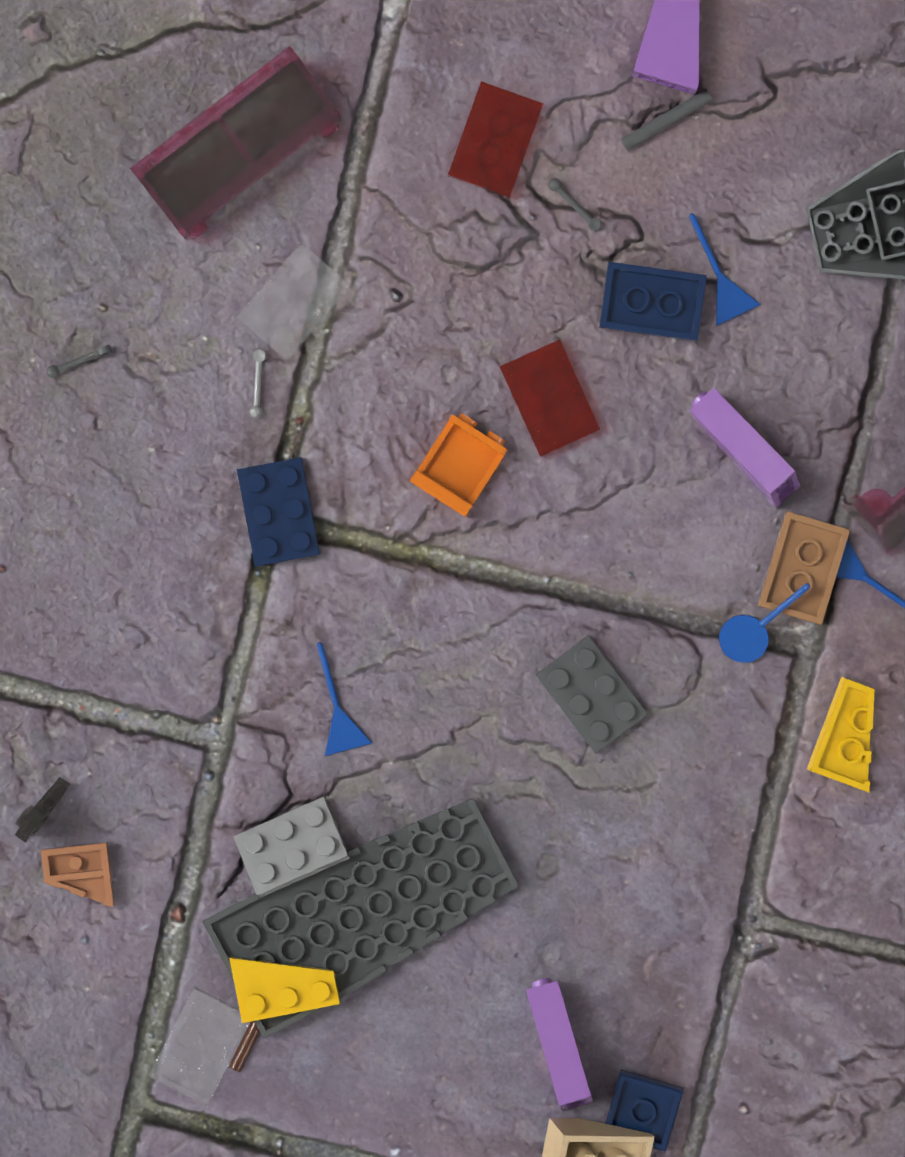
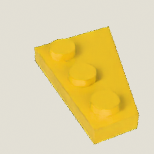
M841 677L807 770L870 793L868 774L872 751H870V735L873 729L875 689Z
M238 957L229 958L242 1023L340 1004L334 970L278 964L261 960H247Z

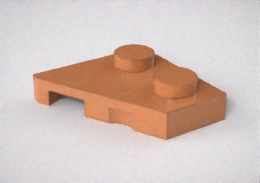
M108 842L41 850L45 884L56 888H63L75 895L101 902L108 907L115 905Z

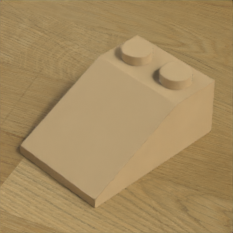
M549 1118L542 1157H650L654 1136L651 1133L581 1118Z

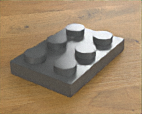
M588 635L536 674L595 754L648 714Z

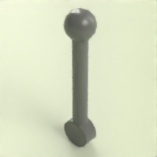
M554 178L549 181L548 186L550 190L557 191L588 222V228L591 231L600 229V220L592 218L561 187L559 179Z
M107 345L60 366L52 365L48 367L47 375L50 378H56L60 372L112 352L110 345Z

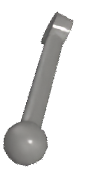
M257 349L253 353V358L256 361L253 406L250 408V415L253 418H259L263 412L260 407L262 362L266 359V353L261 349Z

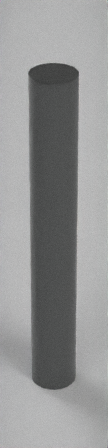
M707 89L699 92L621 139L623 146L628 151L712 101L710 93Z

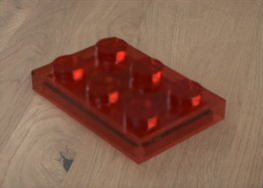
M481 81L448 177L510 198L543 103Z
M560 339L499 366L540 457L600 430Z

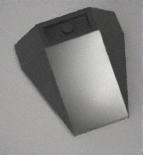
M905 149L894 151L806 207L820 272L905 279Z

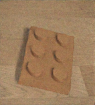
M785 511L757 606L774 610L804 584L809 583L810 589L781 613L822 625L850 530Z

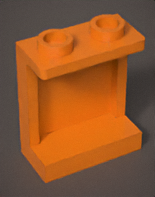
M461 413L459 417L451 415L421 465L410 479V482L466 517L508 449L503 447L506 442L504 439L491 431L484 435L475 429L478 424L476 421Z

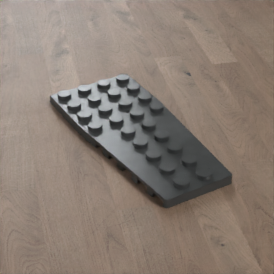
M469 799L348 850L350 859L259 898L255 893L202 922L233 982L230 957L269 961L293 966L300 965L334 970L339 998L341 999L387 971L388 968L399 961L409 957L429 942L431 943L454 926L461 924L484 907L494 903L506 893L516 889L518 882L475 800ZM321 1008L256 1020L254 1022L264 1039Z

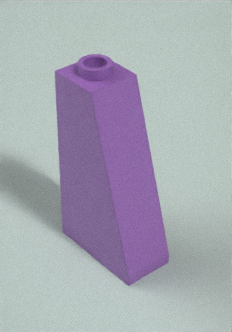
M654 0L632 77L695 95L699 85L700 0Z
M715 388L708 393L706 391L702 392L692 402L693 407L690 409L693 419L775 508L779 507L800 487L795 470Z
M550 978L537 980L531 983L532 988L527 989L526 992L559 1106L562 1111L593 1103L558 981L551 982Z

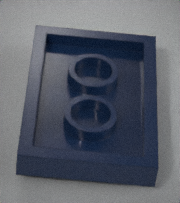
M608 262L599 328L697 342L707 275Z
M302 457L236 469L255 567L320 555Z

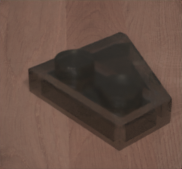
M59 777L35 806L31 805L29 808H26L15 823L19 827L15 836L24 842L33 838L71 784Z

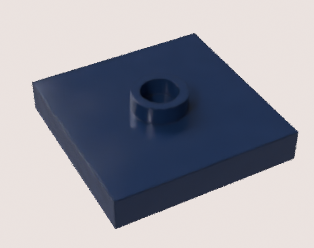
M621 1069L605 1124L651 1133L654 1136L652 1148L666 1152L684 1087Z

